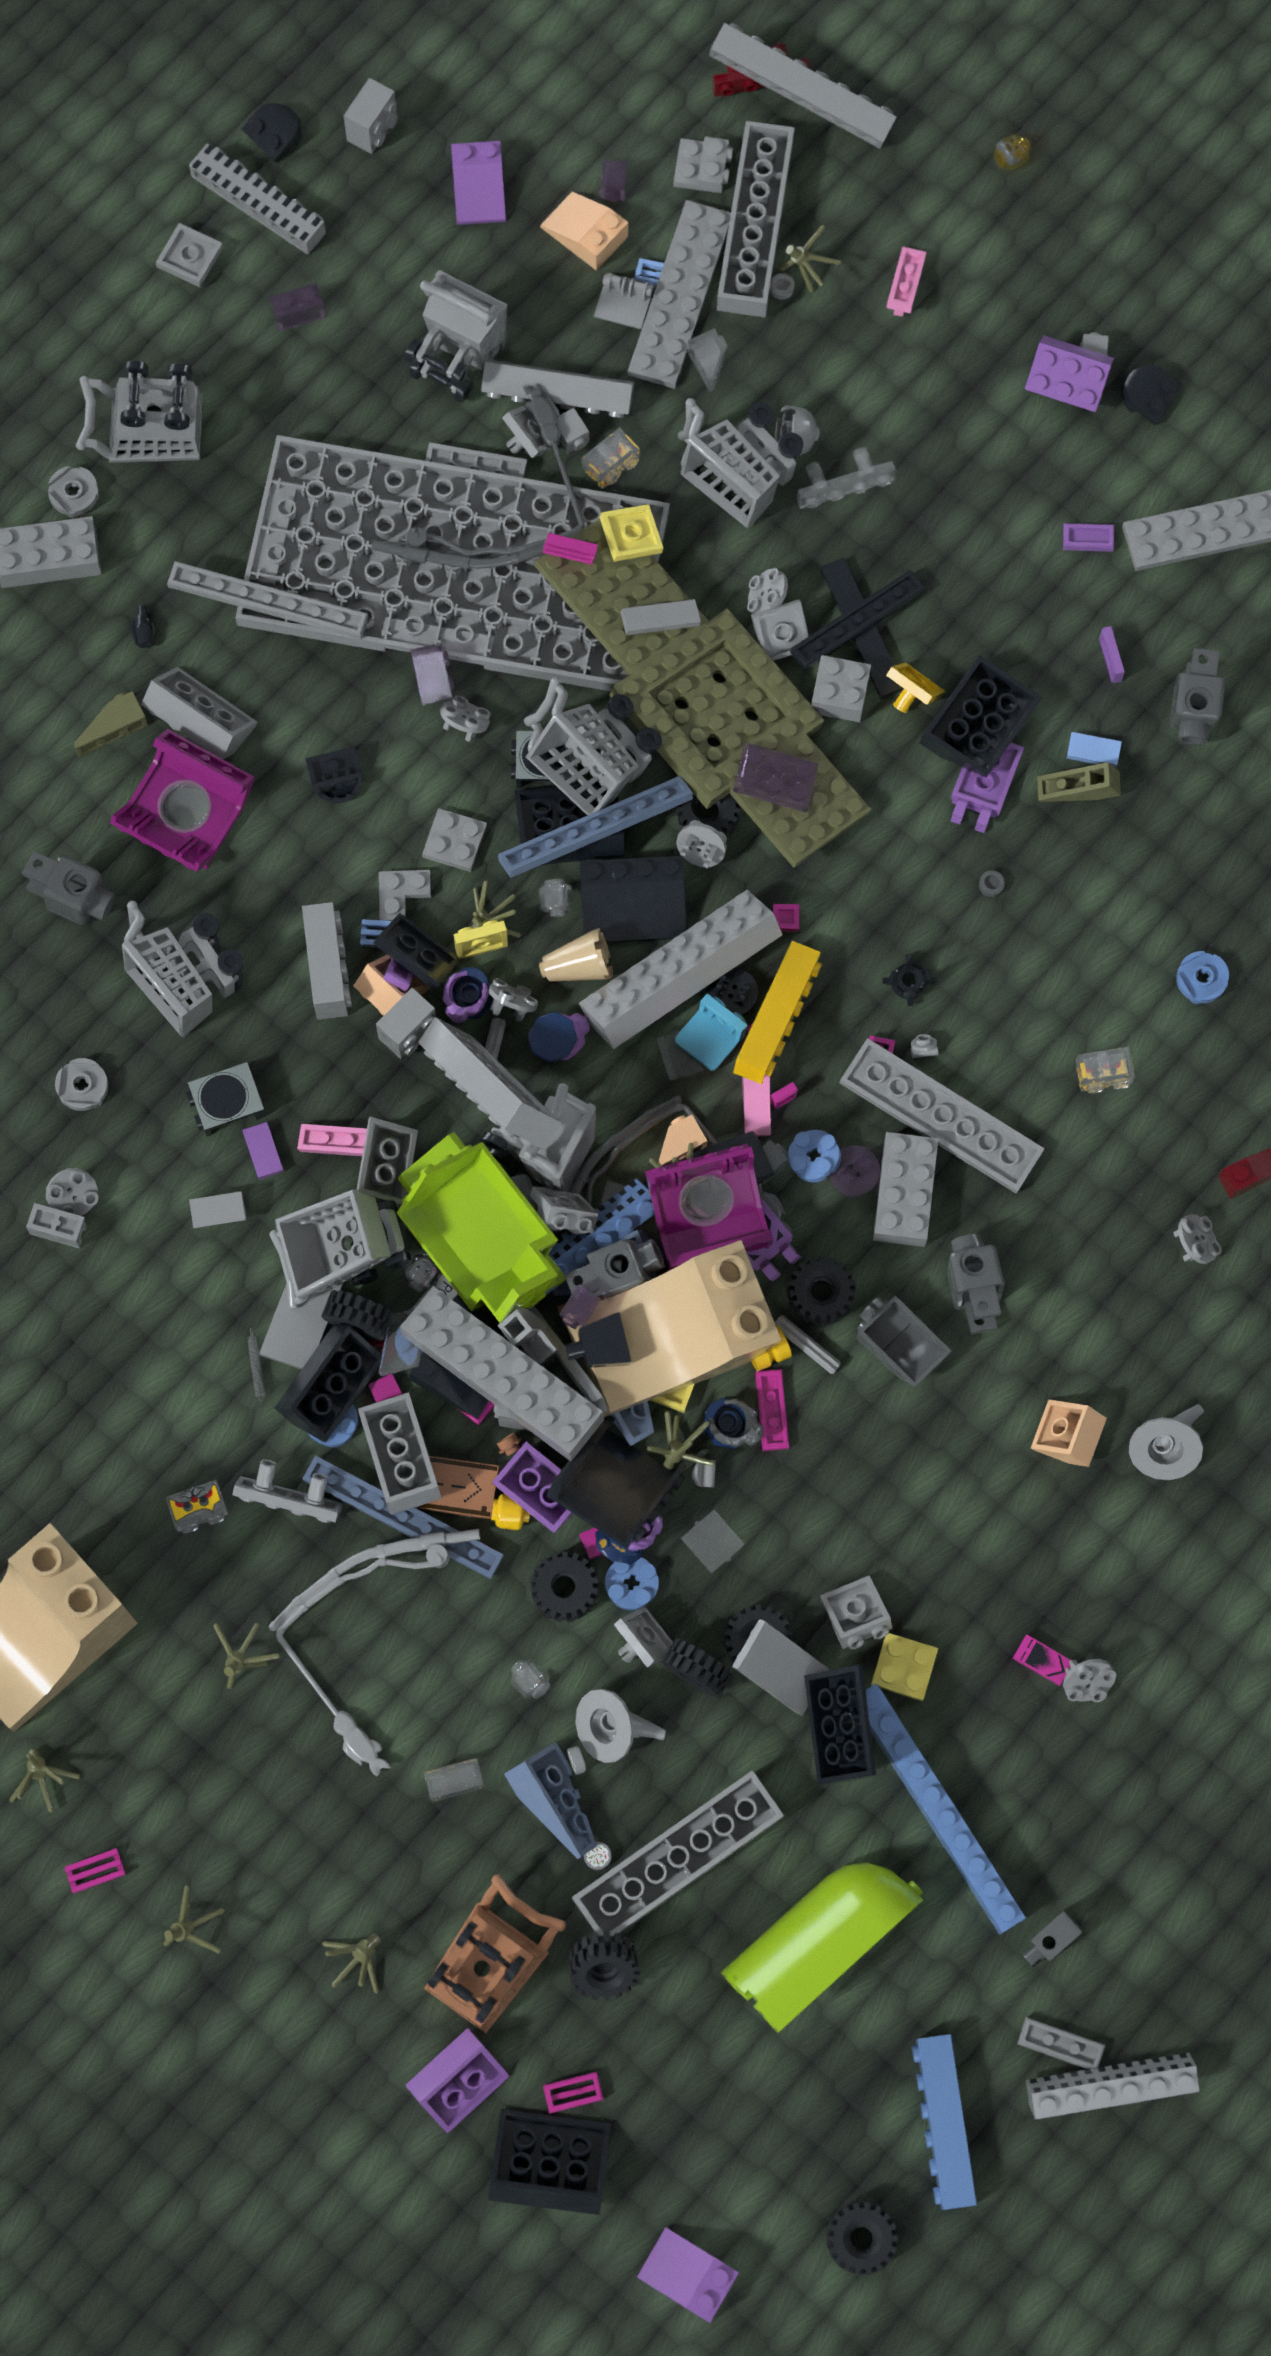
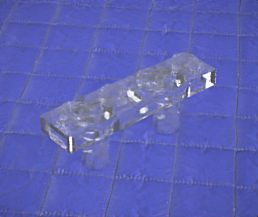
M859 448L853 452L859 471L828 481L825 479L820 463H811L807 465L806 471L812 486L798 490V505L800 509L806 507L811 509L828 500L837 501L851 493H863L868 488L876 485L879 487L888 485L895 477L896 469L893 461L873 466L867 448Z

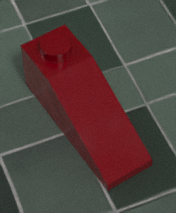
M1271 1148L1248 1156L1222 1169L1218 1178L1230 1199L1271 1180Z

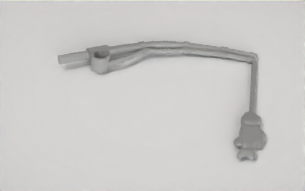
M479 1529L446 1534L444 1531L423 1534L418 1538L401 1540L385 1545L379 1544L376 1547L361 1551L330 1569L328 1573L303 1593L296 1596L269 1625V1630L277 1631L276 1637L279 1643L334 1714L333 1727L336 1733L343 1736V1751L359 1765H362L363 1761L369 1763V1768L375 1776L379 1775L381 1768L391 1767L386 1760L377 1756V1753L382 1750L381 1745L375 1740H370L367 1734L357 1726L355 1719L349 1713L343 1710L337 1711L282 1635L303 1612L305 1613L308 1608L345 1581L369 1574L378 1566L391 1565L410 1569L445 1567L450 1561V1553L444 1547H447V1544L481 1539ZM427 1550V1562L412 1563L386 1559V1556L404 1552ZM372 1558L379 1559L356 1573L339 1576L359 1563Z

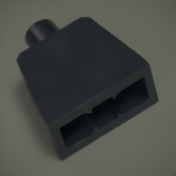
M619 1312L578 1330L579 1341L565 1344L568 1360L584 1357L586 1368L627 1366L632 1362Z

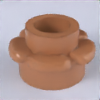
M515 1432L503 1438L497 1443L500 1449L499 1453L505 1452L509 1456L521 1448L518 1443L522 1439H518Z

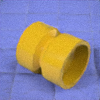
M776 1326L781 1341L751 1361L757 1372L770 1367L774 1360L779 1363L792 1357L789 1344L779 1326Z

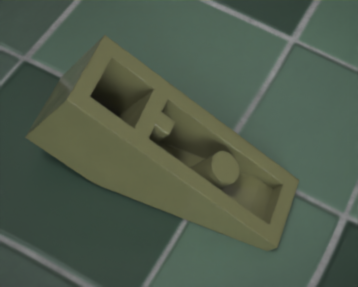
M133 691L120 693L112 701H109L76 740L74 747L78 757L84 756L148 726L145 715Z
M1109 762L1037 776L1038 801L1100 800L1121 795L1120 771Z

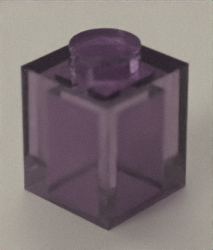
M603 160L600 199H606L611 202L625 201L627 162Z
M578 1284L560 1313V1316L564 1317L562 1321L573 1329L584 1327L600 1303L601 1298Z

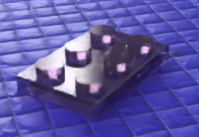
M745 742L733 792L807 812L818 763Z

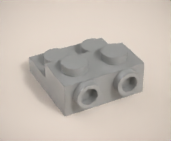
M705 137L704 141L681 138L673 187L722 193L723 184H728L729 169H726V162L731 163L733 148L729 147V140Z
M532 1187L530 1197L537 1203V1213L550 1230L567 1229L574 1234L593 1233L599 1213L580 1194Z
M870 1575L820 1595L821 1602L831 1620L832 1628L843 1649L847 1647L857 1649L864 1644V1640L873 1636L875 1639H881L892 1629L891 1618Z

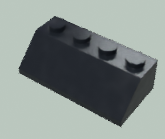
M333 1325L274 1409L292 1425L323 1442H327L385 1358L350 1325Z

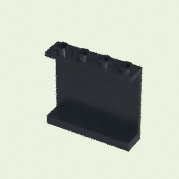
M608 1415L604 1417V1421L572 1461L569 1460L557 1475L547 1496L628 1549L633 1541L639 1542L647 1530L644 1528L647 1523L650 1525L654 1523L660 1513L657 1509L660 1506L665 1508L673 1495L670 1493L672 1489L677 1491L686 1478L682 1474L687 1465L681 1463L675 1473L612 1433L610 1429L615 1418Z

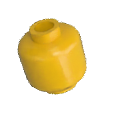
M501 1494L498 1500L494 1499L491 1520L495 1521V1525L498 1528L520 1530L523 1522L529 1523L530 1514L506 1494Z

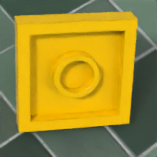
M906 662L891 667L886 675L904 688L893 703V706L903 713H907L916 697L928 705L941 700L946 692Z

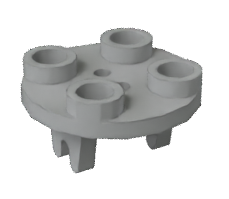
M773 568L751 578L749 582L748 611L754 614L782 605L788 589L787 577L783 572Z
M455 696L453 700L443 703L440 710L441 717L445 720L443 729L448 731L450 727H454L467 732L465 740L468 742L475 738L476 733L486 731L490 723V712L487 709L478 708L470 704L462 696Z
M693 820L679 832L676 844L680 855L693 865L708 868L719 864L724 858L727 849V838L724 833L717 831L713 827L703 824L698 820Z
M494 979L488 989L489 994L493 997L490 1010L493 1011L494 1015L498 1016L503 1006H508L515 1009L513 1016L516 1017V1021L522 1022L526 1012H534L538 1007V1001L530 996L531 990L525 986L517 985L515 988L509 986L503 980Z
M67 1168L58 1172L51 1178L46 1187L45 1198L49 1207L79 1216L86 1214L97 1204L99 1199L97 1194L98 1188L94 1178L87 1171L79 1168Z
M1189 1214L1181 1218L1178 1230L1173 1233L1175 1238H1180L1182 1246L1188 1253L1183 1256L1184 1262L1195 1260L1198 1263L1207 1264L1215 1260L1216 1256L1221 1254V1246L1212 1231L1211 1220L1207 1216L1200 1217L1195 1214Z
M1101 1659L1087 1660L1079 1664L1076 1660H1070L1071 1668H1066L1067 1675L1063 1682L1064 1691L1068 1699L1079 1702L1091 1700L1093 1702H1100L1104 1700L1107 1696L1106 1692L1112 1687L1117 1676L1113 1666L1106 1660Z

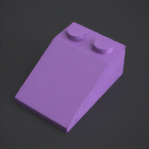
M500 141L451 144L457 225L506 222Z
M665 2227L637 2278L710 2323L739 2272Z

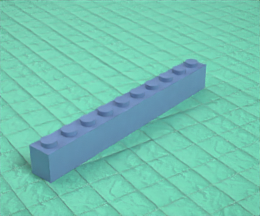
M876 1683L865 1690L872 1735L999 1935L1004 1933L1026 1917Z

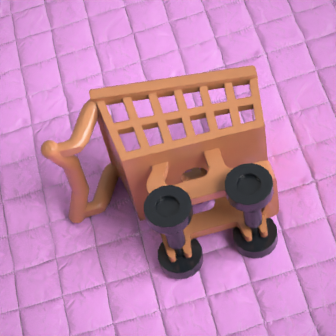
M499 1874L492 1877V1885L484 1894L481 1902H478L424 1988L485 2033L489 2031L549 1954L547 1951L559 1931H563L566 1927L565 1921L540 1914L516 1897ZM497 1892L501 1894L508 1905L533 1923L549 1928L538 1945L489 1910ZM480 1960L486 1961L490 1966L489 1973L484 1977L477 1976L474 1971L475 1963Z

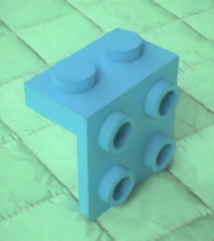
M706 994L700 1001L698 1012L675 1037V1043L707 1069L715 1071L744 1038L748 1025L740 1014L732 1013L725 1008V1004L719 998H712Z

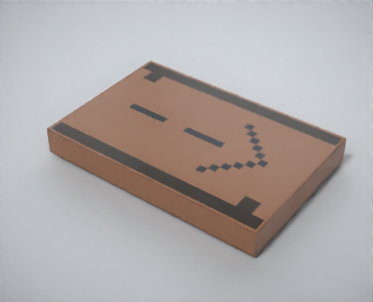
M429 1456L442 1499L414 1508L491 1519L496 1486L492 1482L498 1476L499 1466Z

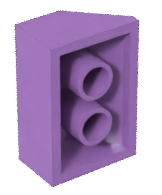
M527 1442L524 1443L492 1482L493 1485L553 1533H556L574 1515L547 1496L554 1479L561 1472V1469Z
M467 2028L405 2086L448 2134L498 2088L509 2075Z

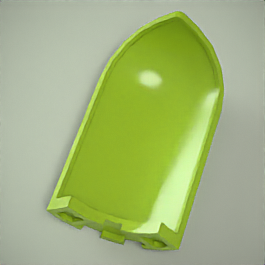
M867 1862L844 1865L821 1880L720 1973L747 2001L752 1997L757 2002L754 2008L779 2033L884 1935L923 1901V1898L920 1896L923 1892L915 1882L911 1881L907 1884L888 1868Z

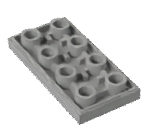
M286 1283L260 1350V1356L302 1370L322 1342L327 1329L328 1321H325L321 1316L330 1292L333 1290L341 1291L344 1283L330 1290L309 1294L308 1300L299 1304L297 1309L289 1308Z
M761 1619L758 1620L756 1626L751 1631L748 1640L732 1666L801 1716H803L808 1707L804 1676L829 1670Z

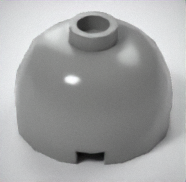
M786 405L780 411L785 412L783 418H778L776 422L775 440L779 443L781 436L785 433L792 432L798 434L804 443L802 453L799 455L801 456L807 453L814 445V442L818 440L819 427L816 426V421L809 411L800 407Z

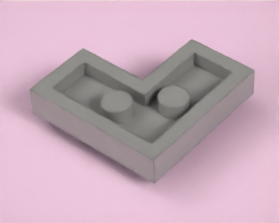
M430 870L379 872L380 920L392 921L399 913L406 917L405 898H431Z

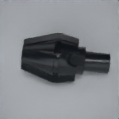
M140 605L137 607L138 616L131 622L130 631L135 645H138L140 648H150L155 636V627L148 616L147 606Z

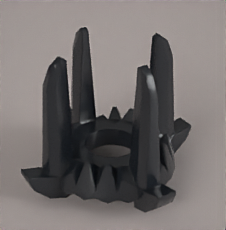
M909 953L906 954V963L891 971L889 978L882 977V983L891 985L893 991L899 997L907 999V1006H913V999L920 997L926 991L927 985L937 983V977H931V970L926 969L924 971L919 965L914 964L913 954ZM906 974H912L916 977L917 983L915 985L911 984L908 987L904 985L902 978Z

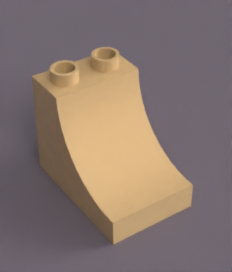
M741 1240L695 1256L650 1281L573 1311L563 1318L572 1341L577 1342L579 1341L578 1330L614 1313H620L632 1361L631 1364L627 1366L586 1368L584 1357L579 1358L585 1374L604 1398L608 1411L603 1413L604 1417L744 1366L781 1341Z
M51 1523L8 1559V1569L0 1583V1719L13 1732L18 1730L138 1624Z

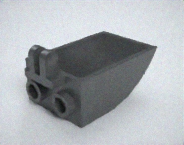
M896 1296L890 1301L887 1299L882 1301L879 1297L875 1298L871 1305H868L860 1314L863 1321L857 1327L859 1331L856 1339L888 1370L914 1388L952 1352Z

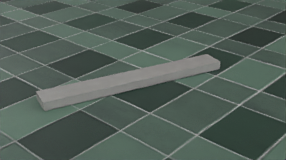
M176 561L167 582L169 588L360 640L369 617L368 613Z

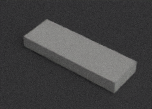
M695 599L622 608L621 610L626 635L695 627L701 623Z
M1027 2017L1024 2020L1017 2045L1085 2069L1099 2067L1105 2045Z

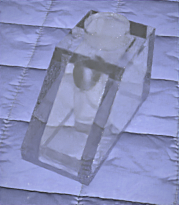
M715 329L688 340L687 352L709 392L715 389L725 361V350L727 349L725 339L722 335L718 336Z

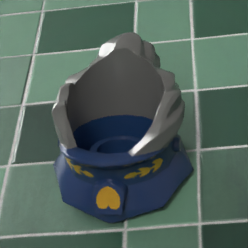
M720 1398L709 1405L704 1413V1422L709 1421L710 1423L704 1431L715 1446L736 1449L744 1443L750 1446L755 1445L763 1438V1425L758 1423L756 1411L741 1400Z

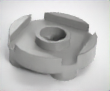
M64 467L56 471L50 478L48 489L50 502L58 512L66 514L70 518H76L88 512L99 499L96 479L85 468ZM72 487L75 489L78 487L80 489L78 494L68 495V488Z
M77 1058L58 1071L55 1079V1089L65 1106L77 1111H86L97 1108L102 1104L108 1092V1078L95 1061ZM81 1079H85V1082L89 1085L80 1091L75 1086V1083H80Z

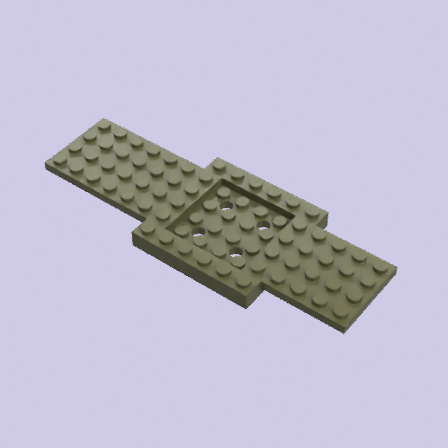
M600 518L570 537L598 545L592 565L550 554H545L535 561L534 566L629 675L613 686L610 697L612 698L616 694H623L631 699L634 710L628 718L639 730L650 727L660 734L662 744L657 750L658 753L676 774L681 776L706 809L730 793L793 868L870 813L871 808L809 738L821 729L825 720L728 608L709 621L698 610L701 620L699 626L626 635L621 617L622 608L690 599L652 555L614 562ZM713 675H722L725 678V682H716L713 679ZM675 701H684L688 708L679 709L675 705ZM748 711L754 712L758 719L754 721L749 720L745 713ZM707 739H717L720 743V746H710L707 742Z

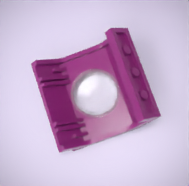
M167 729L155 738L153 747L157 748V752L150 768L128 803L112 815L110 824L116 826L120 831L139 839L143 844L150 845L159 850L163 855L184 864L186 868L198 872L201 868L205 870L208 868L245 807L255 777Z
M748 1143L645 1171L657 1228L669 1271L695 1256L740 1240L746 1253L772 1246L773 1237L767 1227L753 1167L754 1153L752 1147H748Z

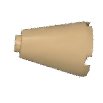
M599 928L543 956V962L539 963L542 977H547L549 981L608 980L613 978L612 966L607 967L608 959L611 958L605 937L602 932L600 933Z

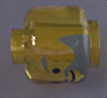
M1011 134L996 144L994 159L1001 169L1005 168L1008 171H1013L1029 161L1031 145L1027 138H1022L1018 134Z

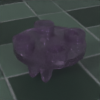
M857 1145L846 1146L840 1149V1165L834 1173L832 1172L829 1175V1180L834 1188L849 1198H857L872 1191L878 1183L880 1176L879 1161L875 1155L868 1149Z

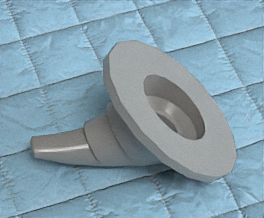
M1197 1404L1173 1418L1161 1417L1149 1420L1138 1427L1130 1438L1129 1455L1133 1465L1143 1474L1161 1480L1181 1478L1195 1470L1202 1459L1203 1443L1199 1433L1191 1425L1204 1412L1203 1408Z
M606 1689L590 1691L582 1697L577 1707L575 1723L578 1737L584 1749L594 1759L604 1763L616 1762L626 1756L633 1744V1738L642 1736L664 1740L666 1736V1730L631 1713L625 1702L616 1693Z

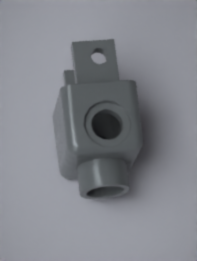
M1194 648L1192 663L1187 662L1186 673H1178L1173 690L1170 725L1172 728L1179 730L1178 741L1189 745L1207 744L1209 733L1215 730L1222 716L1226 679L1216 677L1219 651ZM1205 657L1207 663H1199L1198 658Z
M33 851L22 875L30 879L26 890L44 898L48 911L79 925H85L91 916L101 921L107 918L115 902L116 893L103 888L101 874L97 870L64 854L61 858L58 857L57 862ZM36 862H42L43 867L41 868L37 866V868H34V864Z
M968 1234L955 1238L951 1242L953 1252L950 1255L947 1267V1277L954 1309L960 1310L965 1308L970 1334L997 1330L995 1316L1001 1315L999 1301L1005 1286L997 1250L993 1245L984 1246L980 1234ZM983 1319L984 1324L976 1325L974 1320Z
M622 1239L588 1253L585 1259L590 1264L565 1274V1278L574 1300L584 1297L586 1301H590L602 1295L607 1299L654 1279L652 1273L665 1268L662 1254L653 1239L641 1244L637 1241ZM625 1259H628L629 1266L628 1269L624 1271L623 1263ZM576 1277H577V1280H578L580 1286H577V1285L575 1284V1278H576Z

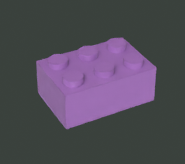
M1043 335L1038 345L1025 390L1096 412L1114 358Z

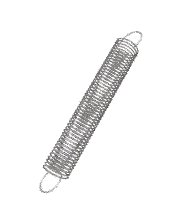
M249 1336L250 1338L255 1339L256 1341H253L247 1337L248 1341L255 1343L257 1345V1336ZM248 1342L249 1355L258 1358L250 1356L255 1396L258 1397L256 1394L263 1396L265 1395V1387L261 1379L263 1374L261 1375L262 1371L260 1369L262 1366L260 1367L261 1360L258 1357L260 1356L258 1353L259 1344L255 1346Z

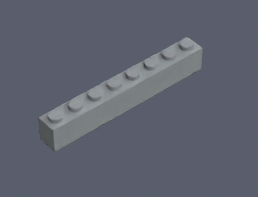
M724 23L711 47L709 56L877 148H881L896 119V116L893 115L890 109L872 104L871 99L865 95H856L850 92V88L845 84H836L828 80L829 77L823 72H814L808 69L807 65L801 60H792L786 57L785 52L779 48L773 47L772 49L764 45V41L759 37H750L742 33L743 30L737 25Z

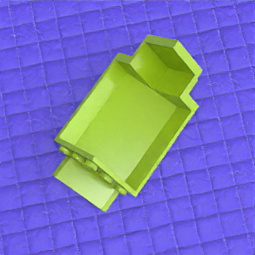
M453 1132L398 1177L399 1182L409 1193L401 1201L402 1205L397 1211L398 1216L471 1312L486 1304L499 1323H501L516 1309H531L547 1296L545 1293L548 1290L562 1284L566 1280L564 1273L549 1255L558 1239L483 1142L473 1147L472 1145L465 1146L457 1134Z

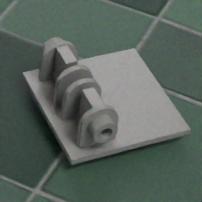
M613 273L605 274L603 278L604 285L594 317L641 329L655 285L637 281L633 278L617 276Z

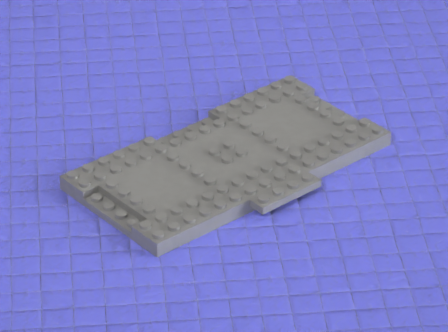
M277 435L244 580L368 613L369 617L361 640L239 606L235 617L237 626L384 652L386 648L480 664L484 665V669L549 681L553 677H558L561 683L612 691L614 685L629 676L534 566L535 561L542 556L513 565L484 569H465L458 566L441 565L431 562L420 563L403 559V556L372 550L373 540L405 546L407 544V532L413 527L422 528L425 533L441 536L464 549H471V551L479 548L508 549L544 540L547 538L548 533L559 535L579 525L566 485L524 478L527 459L430 442L426 460L423 461ZM572 486L585 528L598 520L602 512L649 504L663 545L670 503ZM427 539L426 549L463 556V554L440 542ZM487 553L470 556V558L492 559L510 556V554ZM661 553L652 555L654 559L659 563Z

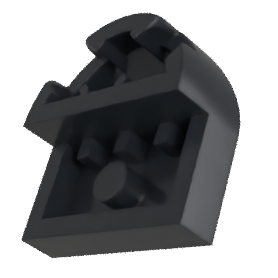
M269 103L259 107L241 130L277 163L292 145L297 146L302 137L300 133V123L302 122L298 114L291 108L278 103Z
M1146 365L1130 372L1123 380L1121 390L1124 392V405L1131 413L1137 411L1153 425H1156L1161 421L1183 384L1159 366Z
M355 746L305 758L313 789L322 799L330 803H344L352 799L359 791L362 784V772Z

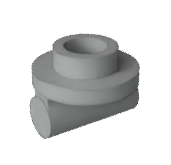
M928 1034L918 1035L911 1041L912 1058L938 1055L937 1040Z
M696 1463L692 1469V1478L697 1486L714 1487L715 1466Z

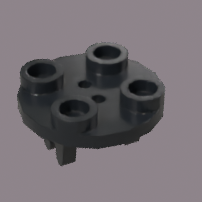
M734 967L709 984L707 994L712 998L717 997L723 1001L726 1006L725 1008L730 1012H736L744 1017L756 1004L758 987L751 974L744 969Z

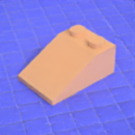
M571 192L541 224V228L596 271L628 237V222L610 208L574 192Z

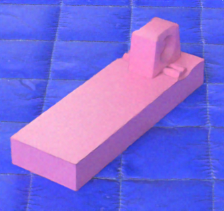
M902 247L887 302V308L893 309L894 315L903 317L904 312L911 313L926 258V252Z
M301 1124L297 1149L300 1152L362 1156L367 1129Z

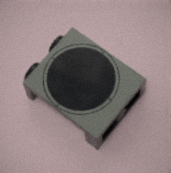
M517 731L516 740L511 741V755H516V764H511V779H516V788H521L522 781H550L526 758L528 744L534 731ZM561 745L555 749L561 753L568 748L565 745ZM549 751L540 755L544 761L553 757ZM571 754L565 757V759L570 763L576 757ZM558 761L550 765L555 771L563 767ZM568 771L560 775L565 781L572 777ZM577 780L570 785H577Z
M247 1062L188 1082L191 1091L186 1092L190 1106L196 1105L199 1114L194 1117L199 1131L204 1129L207 1137L212 1135L210 1129L253 1114H255L256 1120L266 1116Z

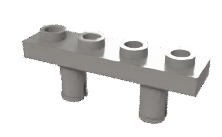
M261 1460L257 1480L240 1476L234 1485L232 1495L238 1496L243 1501H257L264 1503L272 1509L283 1508L291 1510L293 1514L299 1516L310 1515L326 1523L336 1522L343 1506L341 1502L324 1498L328 1479L324 1474L314 1473L312 1475L308 1494L273 1485L276 1463L271 1460Z

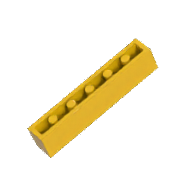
M791 942L736 1059L734 1074L759 1084H763L766 1075L771 1077L776 1066V1062L773 1061L775 1055L781 1056L786 1043L782 1040L784 1036H790L795 1022H792L794 1016L799 1017L804 1003L801 1002L803 996L808 997L813 985L810 980L812 977L817 978L822 966V963L818 962L821 952L797 942Z

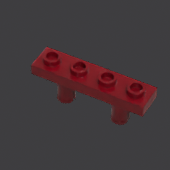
M779 43L773 46L785 52L786 57H788L785 44ZM808 58L800 59L810 69ZM727 65L728 73L713 75L712 89L714 97L730 96L733 93L743 91L753 92L759 88L766 87Z

